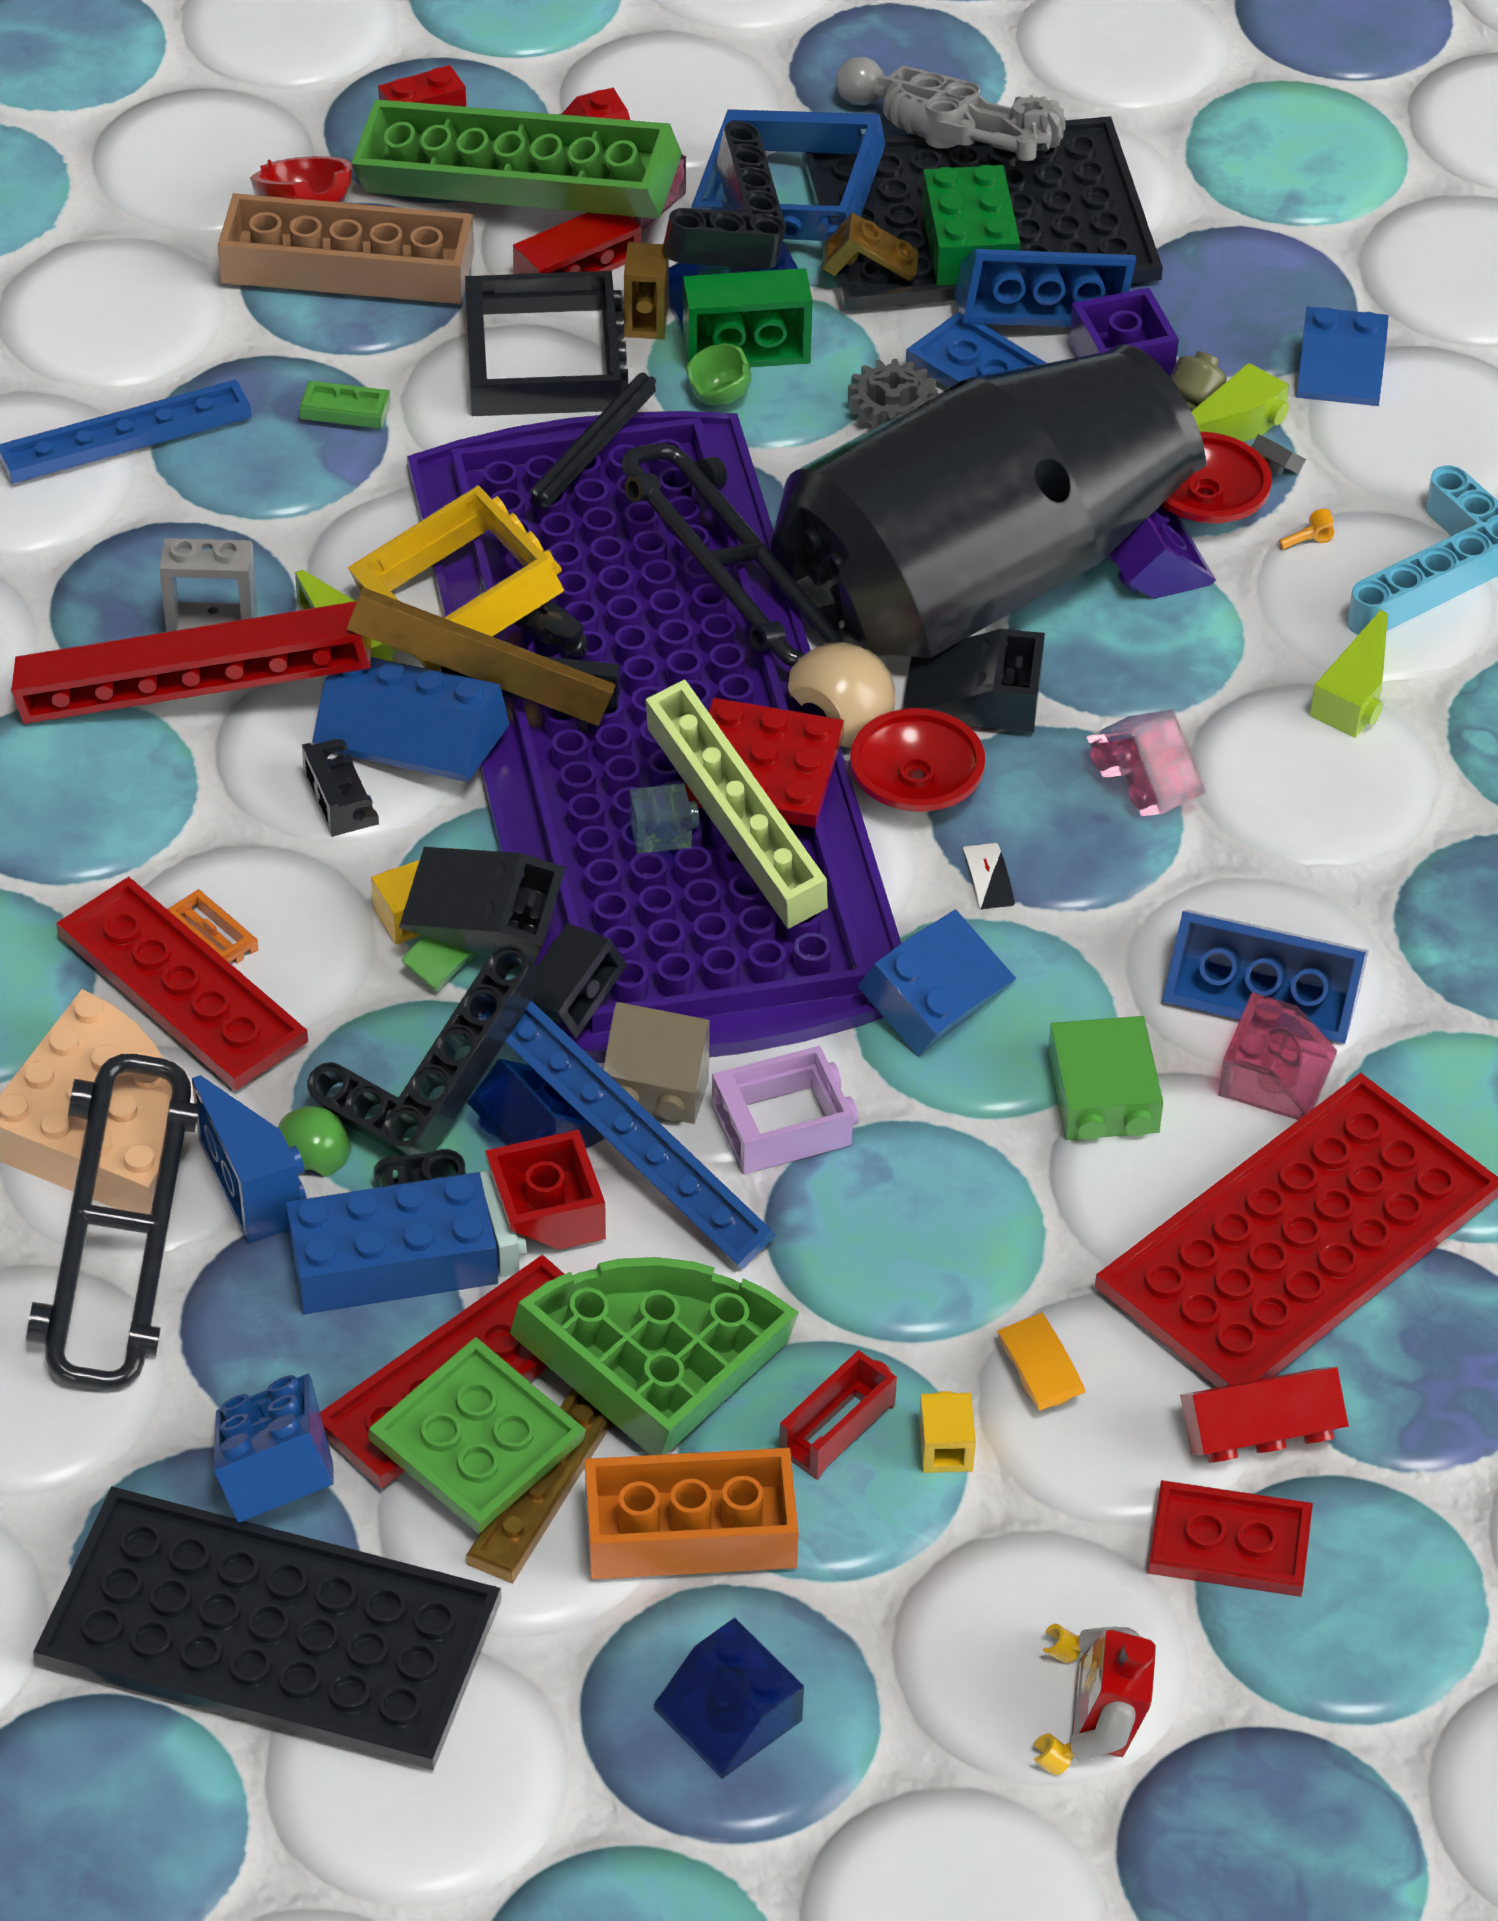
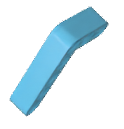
M1444 465L1433 470L1430 478L1426 512L1451 537L1357 582L1352 589L1347 619L1348 627L1353 633L1359 635L1380 610L1388 613V631L1498 576V500L1464 470L1452 465Z

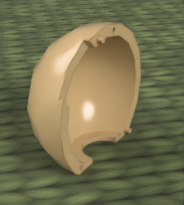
M845 642L827 643L812 649L800 657L790 670L788 689L791 697H794L801 706L805 703H814L825 712L827 717L844 720V734L840 746L852 747L856 735L868 722L880 715L895 711V685L891 674L882 660L867 649Z

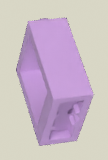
M820 1046L712 1074V1106L743 1174L852 1145L853 1125L858 1124L857 1109L853 1099L850 1096L845 1097L841 1090V1077L834 1062L828 1063ZM808 1088L813 1089L825 1117L760 1134L749 1111L748 1104Z

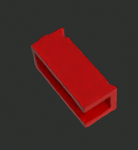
M857 1350L780 1422L779 1448H790L791 1462L818 1480L827 1466L888 1408L893 1409L895 1407L897 1376L883 1362L873 1360L860 1350ZM854 1397L860 1400L823 1437L820 1436L812 1444L808 1442Z

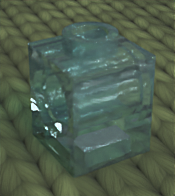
M685 783L630 789V822L637 854L691 848L692 829L699 828V813L696 801H688Z

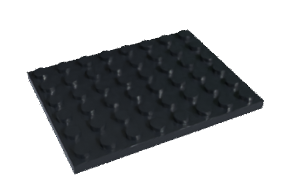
M1107 116L1066 120L1065 131H1063V139L1060 140V145L1055 148L1049 147V150L1046 152L1038 150L1036 158L1030 161L1019 160L1014 152L994 148L990 144L978 141L971 145L958 144L950 148H935L928 145L925 138L917 134L884 137L886 145L861 217L872 221L879 228L896 238L907 241L918 250L916 276L911 281H908L859 253L853 264H846L835 276L844 311L955 300L956 284L937 285L921 208L923 169L978 167L981 165L1004 166L1020 239V251L1135 255L1136 264L1131 283L1162 280L1163 267L1112 117ZM802 152L815 205L840 206L858 154ZM830 216V217H831V218H840L841 216Z

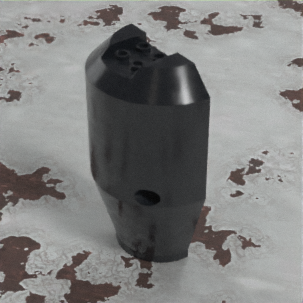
M1120 344L1103 353L967 378L792 472L784 485L772 537L771 553L796 582L809 575L816 586L822 585L831 594L835 604L842 610L845 631L864 649L877 655L932 658L1100 564L1193 473L1207 466L1202 437L1187 402L1173 380L1152 357L1132 345Z

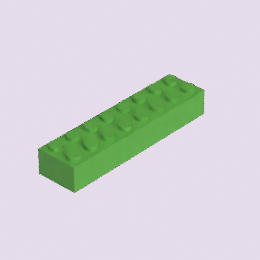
M375 99L351 163H353V169L366 193L660 219L682 151L670 123Z

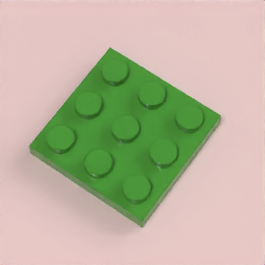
M475 1337L369 1428L368 1439L479 1534L583 1442L586 1429Z

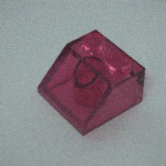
M1252 992L1223 1058L1218 1096L1299 1120L1316 1107L1337 1056V1049L1298 1006Z

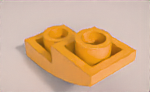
M1043 1312L997 1330L1002 1348L1017 1368L1023 1388L1039 1411L1062 1405L1069 1399L1085 1393L1084 1385L1069 1355Z

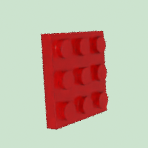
M713 698L709 714L784 820L790 824L816 828L844 734V720ZM685 784L683 805L703 808L690 788Z

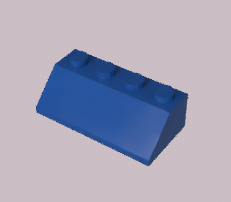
M974 249L960 263L954 296L963 323L1070 327L1072 303L1130 291L1136 257L1135 255Z
M371 657V668L332 674L325 678L312 743L314 745L333 739H342L346 742L348 748L342 752L334 753L351 755V757L469 782L510 724L500 684Z
M1187 909L1182 911L1162 1002L1346 1043L1360 993L1369 950Z

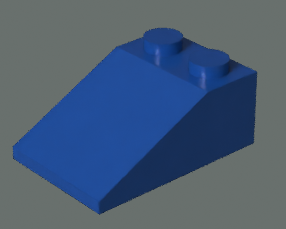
M955 909L906 939L876 962L857 987L919 1057L1012 984L1017 978Z
M201 1075L193 1077L194 1103L200 1104L197 1117L198 1139L247 1244L288 1231L286 1202L307 1199L303 1184L298 1175L304 1174V1165L298 1148L296 1146L288 1147L279 1128Z

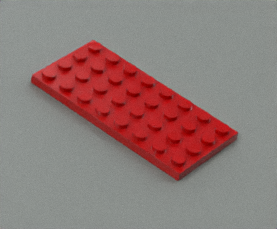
M1360 1072L1097 1273L1095 1287L1216 1387L1273 1377L1498 1198V1176Z

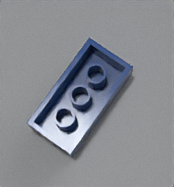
M480 1172L286 1202L289 1240L303 1315L498 1284L497 1246Z

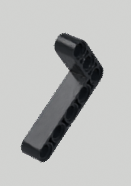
M732 121L724 126L717 157V167L729 211L694 208L674 209L669 215L662 252L668 259L683 264L770 269L778 264L786 230L785 221L759 131L753 125L746 122Z
M512 944L503 945L495 949L399 1097L340 1064L333 1062L322 1063L310 1073L307 1080V1089L310 1096L321 1107L336 1114L344 1124L399 1155L407 1156L435 1151L538 991L541 983V975L538 968L525 951L518 946ZM522 966V970L517 977L506 980L507 973L511 969ZM497 1006L495 1013L491 1017L480 1020L481 1014L486 1008ZM471 1046L469 1053L464 1058L454 1060L460 1048ZM343 1083L337 1095L327 1097L329 1090L334 1085ZM445 1086L444 1092L439 1098L429 1100L430 1093L435 1088ZM381 1104L379 1112L374 1117L365 1119L367 1111L372 1106ZM419 1126L417 1134L412 1139L403 1141V1136L409 1128Z

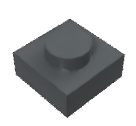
M1260 434L1257 435L1251 446L1263 455L1271 470L1281 475L1285 468L1299 474L1306 461L1304 457Z

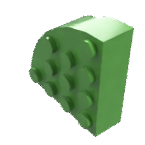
M661 1257L622 1258L598 1263L596 1269L579 1272L575 1275L569 1272L542 1285L518 1303L510 1334L650 1455L668 1454L787 1344L799 1312L769 1290L744 1278L740 1283L729 1277L715 1274V1267L694 1261Z

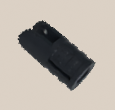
M550 600L513 623L543 643L551 644L560 651L566 652L567 655H571V657H582V655H586L588 650L587 646L589 644L586 636L583 635L582 623L569 615L567 610Z

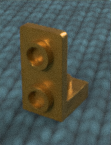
M853 212L825 241L822 269L834 276L846 264H853L859 253L908 281H911L916 276L918 250L907 241L896 238L879 228L872 221L865 220Z

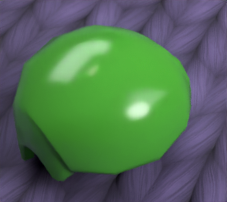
M726 343L712 345L696 353L686 367L694 395L701 403L709 406L733 404L746 394L752 381L751 369L743 350L738 346Z
M307 1106L291 1111L281 1119L277 1127L281 1130L288 1147L296 1146L298 1148L304 1170H315L323 1177L333 1174L346 1164L352 1150L349 1135L342 1120L324 1107Z

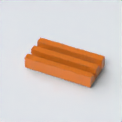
M199 889L168 908L173 915L228 962L233 960L238 964L244 960V953L246 951L250 954L258 951V939ZM195 906L196 908H198L203 914H205L210 920H212L217 926H219L224 932H226L231 938H233L236 941V943L232 944L227 938H225L220 932L217 931V927L213 923H211L206 918L203 919L191 907Z

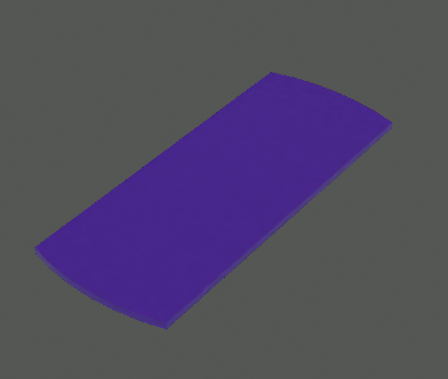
M696 411L636 412L547 509H541L537 505L533 506L530 503L529 498L531 496L529 490L599 415L564 418L506 428L456 440L407 456L408 471L420 521L478 485L491 499L497 496L500 498L509 515L514 513L522 523L526 533L531 531L540 542L544 552L550 550L554 560L560 565L562 572L557 574V577L564 592L550 601L567 610L569 615L582 623L584 629L582 632L586 636L589 645L587 646L586 655L584 654L582 657L579 656L577 658L575 656L571 657V655H567L566 652L560 651L551 644L543 643L515 624H511L492 637L541 656L620 664V700L618 708L607 707L599 726L529 699L503 696L510 725L479 766L499 851L523 853L566 867L543 947L535 966L537 967L551 943L557 939L567 923L611 939L627 964V967L576 1039L570 1038L596 1063H605L613 1013L617 1002L710 1020L709 1058L737 1055L801 1043L860 1027L884 1018L857 986L876 962L901 944V939L841 746L816 828L787 823L827 879L828 908L787 929L704 808L683 805V790L686 783L648 730L646 699L684 679L708 712L713 698L827 717L818 705L805 703L801 706L794 697L790 696L788 684L792 667L784 664L771 649L758 652L752 648L749 642L751 625L648 502H631L625 493V482L628 478L622 470V458L627 450L634 447L653 443H666L683 450L694 462L699 459L717 457L724 463L727 471L726 484L719 491L771 551L774 530L738 414ZM664 460L639 464L646 474L653 473L659 478L661 492L711 551L742 545L674 464ZM490 530L431 566L443 617L448 616L524 568ZM756 560L724 566L770 622L778 621L783 625L786 632V641L791 647L805 654L811 651L799 611Z

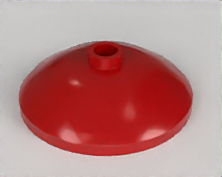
M1200 432L1207 466L1193 473L1161 506L1178 517L1203 524L1230 523L1258 511L1267 501L1272 485V474L1266 460L1258 451L1241 440L1219 433Z
M908 708L885 713L868 722L858 732L852 743L850 766L858 785L873 799L899 810L929 812L953 806L966 799L975 791L983 778L985 751L977 734L961 720L936 710Z

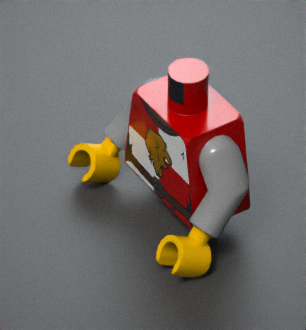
M1059 1624L1050 1625L1045 1633L1058 1641L1051 1648H1043L1045 1653L1065 1664L1075 1661L1081 1652L1083 1655L1079 1660L1073 1736L1069 1743L1063 1744L1051 1733L1041 1735L1036 1739L1034 1746L1043 1754L1035 1757L1034 1761L1047 1772L1053 1775H1060L1067 1770L1073 1758H1076L1079 1762L1104 1754L1123 1758L1151 1706L1156 1654L1155 1643L1152 1640L1139 1636L1135 1630L1128 1627L1111 1626L1084 1629L1080 1635H1076Z

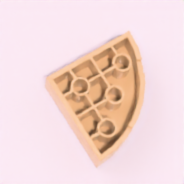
M81 989L0 1094V1162L74 1192L87 1120L68 1117L74 1078L94 1082L100 1066L109 1058L119 1054H140L162 1058L157 1046L141 1027L113 1004ZM123 1073L115 1079L93 1200L115 1209L151 1214L172 1095V1087L167 1080L136 1073Z

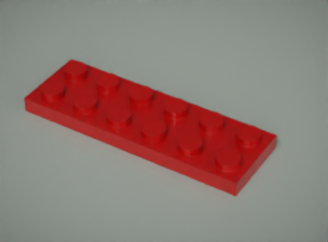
M129 876L56 923L57 933L60 938L235 1091L308 1043V1031L304 1026Z
M543 1254L322 1410L320 1413L327 1439L378 1488L382 1489L403 1474L405 1470L368 1439L369 1428L475 1337L528 1381H531L549 1368L510 1334L518 1303L548 1281L560 1277L564 1273Z

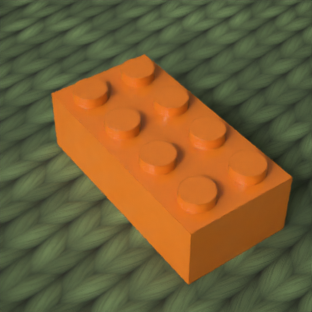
M790 1448L585 1459V1498L591 1580L797 1568L799 1531Z

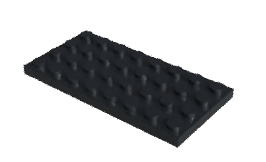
M111 1486L38 1640L33 1655L37 1665L434 1771L502 1600L501 1588L247 1521L238 1523L237 1519Z

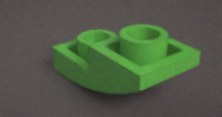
M423 936L406 953L401 961L404 966L438 993L466 962L471 964L479 953Z

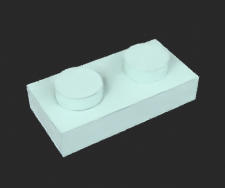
M490 1170L480 1172L497 1246V1265L500 1278L512 1276L519 1271V1254L527 1252L525 1236L510 1230Z

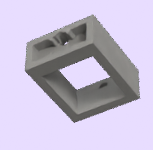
M164 538L159 570L166 632L259 617L251 540ZM210 548L211 550L205 551L203 549ZM176 577L238 579L240 603L179 602Z

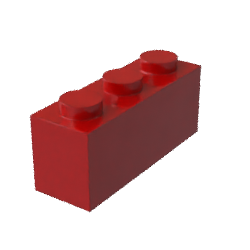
M584 213L513 244V274L615 270L625 265L628 242L641 243V226L630 216Z
M1321 1367L1180 1394L1191 1454H1207L1209 1463L1238 1458L1237 1448L1255 1445L1257 1453L1286 1449L1285 1439L1299 1436L1304 1437L1305 1444L1335 1439L1333 1430L1349 1427L1338 1367Z

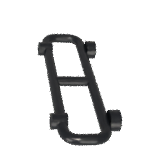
M653 443L627 450L622 458V470L628 478L625 482L627 498L634 503L648 502L752 627L749 631V642L754 650L760 652L771 649L776 657L790 667H793L799 658L805 655V653H801L789 645L786 641V632L783 625L778 621L770 622L724 567L751 560H756L826 644L845 642L843 637L848 633L844 629L842 610L835 603L818 608L719 491L724 488L727 481L725 465L719 458L709 457L694 462L683 450L666 443ZM656 460H664L674 464L742 545L711 551L661 492L659 478L653 473L646 474L639 464Z
M119 1054L109 1058L100 1066L94 1082L74 1078L68 1117L87 1120L60 1269L53 1305L32 1302L26 1334V1341L45 1344V1361L51 1373L61 1382L102 1391L120 1390L129 1386L139 1377L146 1355L156 1357L161 1327L151 1326L184 1134L185 1131L195 1133L200 1105L190 1103L191 1082L186 1072L175 1062L140 1054ZM123 1073L160 1077L167 1080L172 1087L151 1214L92 1205L115 1079ZM88 1224L147 1234L125 1360L123 1365L114 1371L76 1366L67 1361L65 1357L66 1341Z

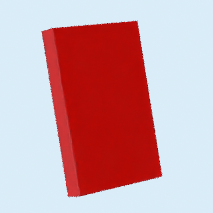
M1161 1480L1148 1574L1302 1597L1313 1503Z

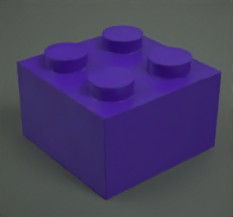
M1149 287L1072 303L1069 342L1078 357L1103 353L1117 345L1128 344L1144 351L1165 370L1169 377L1171 376L1177 362L1179 338Z

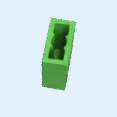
M1144 1016L1051 1023L1048 1058L1065 1140H1093L1101 1137L1142 1136L1160 1133L1163 1098Z

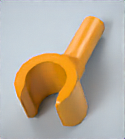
M1323 508L1311 513L1308 520L1309 527L1278 540L1281 549L1283 550L1313 538L1320 543L1331 541L1335 533L1331 511Z

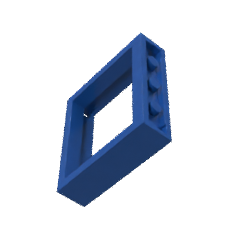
M727 109L693 200L692 208L729 211L727 202H723L725 193L717 167V157L724 126L732 121H741L757 128L764 151L858 154L840 206L780 204L786 225L784 239L826 241L852 212L861 217L886 145L879 114ZM861 129H866L865 134H861ZM830 216H841V217H840V218H831Z

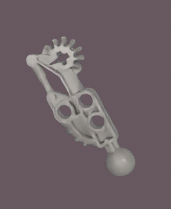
M855 57L845 61L836 77L838 92L846 102L854 106H866L875 102L878 98L884 99V114L894 126L901 130H906L909 134H917L925 138L926 143L935 148H950L958 144L971 145L978 141L990 144L994 148L1014 152L1019 160L1030 161L1036 158L1038 150L1046 152L1049 150V147L1055 148L1059 146L1060 140L1063 139L1066 123L1064 109L1060 107L1059 102L1048 100L1046 96L1040 98L1033 97L1032 95L1026 98L1018 96L1015 97L1014 103L1010 108L989 103L980 95V87L973 82L904 65L890 76H885L880 66L867 57Z

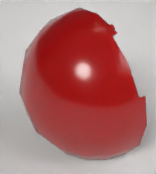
M330 156L295 157L274 162L267 160L268 163L261 165V170L250 177L255 195L342 203L352 182L353 163L347 159Z

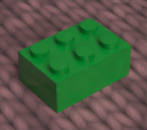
M1003 165L923 169L921 208L937 285L957 284L960 263L974 249L1020 251V239Z
M807 269L683 276V344L687 364L696 353L703 349L724 343L740 347L745 354L750 368L810 364L813 299Z

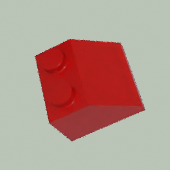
M579 1129L485 1150V1158L511 1231L558 1250L606 1239L605 1200Z

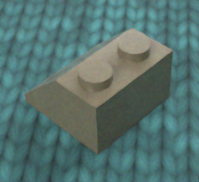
M617 1002L613 1013L604 1070L652 1116L662 1117L669 1121L695 1124L709 1082L710 1020Z

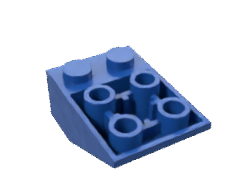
M309 1373L297 1378L294 1375L284 1376L268 1386V1390L250 1397L247 1394L237 1395L224 1402L221 1409L216 1410L214 1473L238 1523L334 1485L333 1460Z

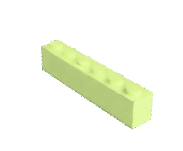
M684 679L647 698L648 730L787 929L827 909L826 877L687 681Z

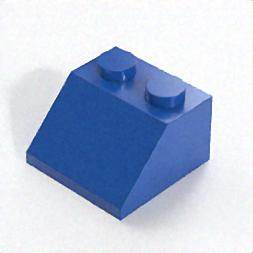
M1306 306L1296 398L1379 406L1389 315Z

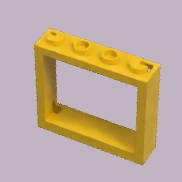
M479 485L347 567L360 592L365 587L398 600L391 592L392 590L490 530L524 568L444 617L445 619L486 635L494 636L564 592L557 577V574L562 572V569L554 560L550 550L544 552L536 536L531 531L526 533L518 517L514 513L509 515L500 498L497 496L491 499ZM413 655L424 668L435 671L441 669V665Z

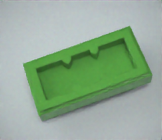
M308 380L299 407L300 419L382 429L390 404V390Z

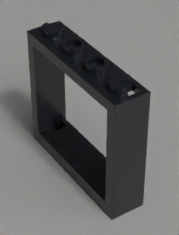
M612 271L465 276L472 417L603 412L629 384L628 369H620V366H627L626 341H618V339H624L623 314L615 313L622 312L621 290H613ZM601 310L606 375L487 379L483 315Z

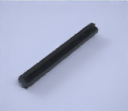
M644 372L639 373L529 490L531 496L529 501L533 506L537 505L541 509H547L656 392V380L653 376L649 377Z

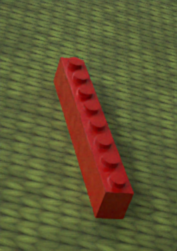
M357 601L15 656L11 692L23 724L369 669L371 668L372 639L347 630Z

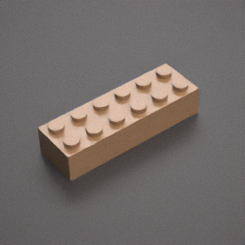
M233 193L218 242L221 283L462 304L465 293V276H469L474 255L473 214Z

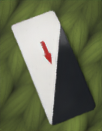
M998 843L963 847L974 882L979 908L991 909L1014 906L1015 900L1009 875Z

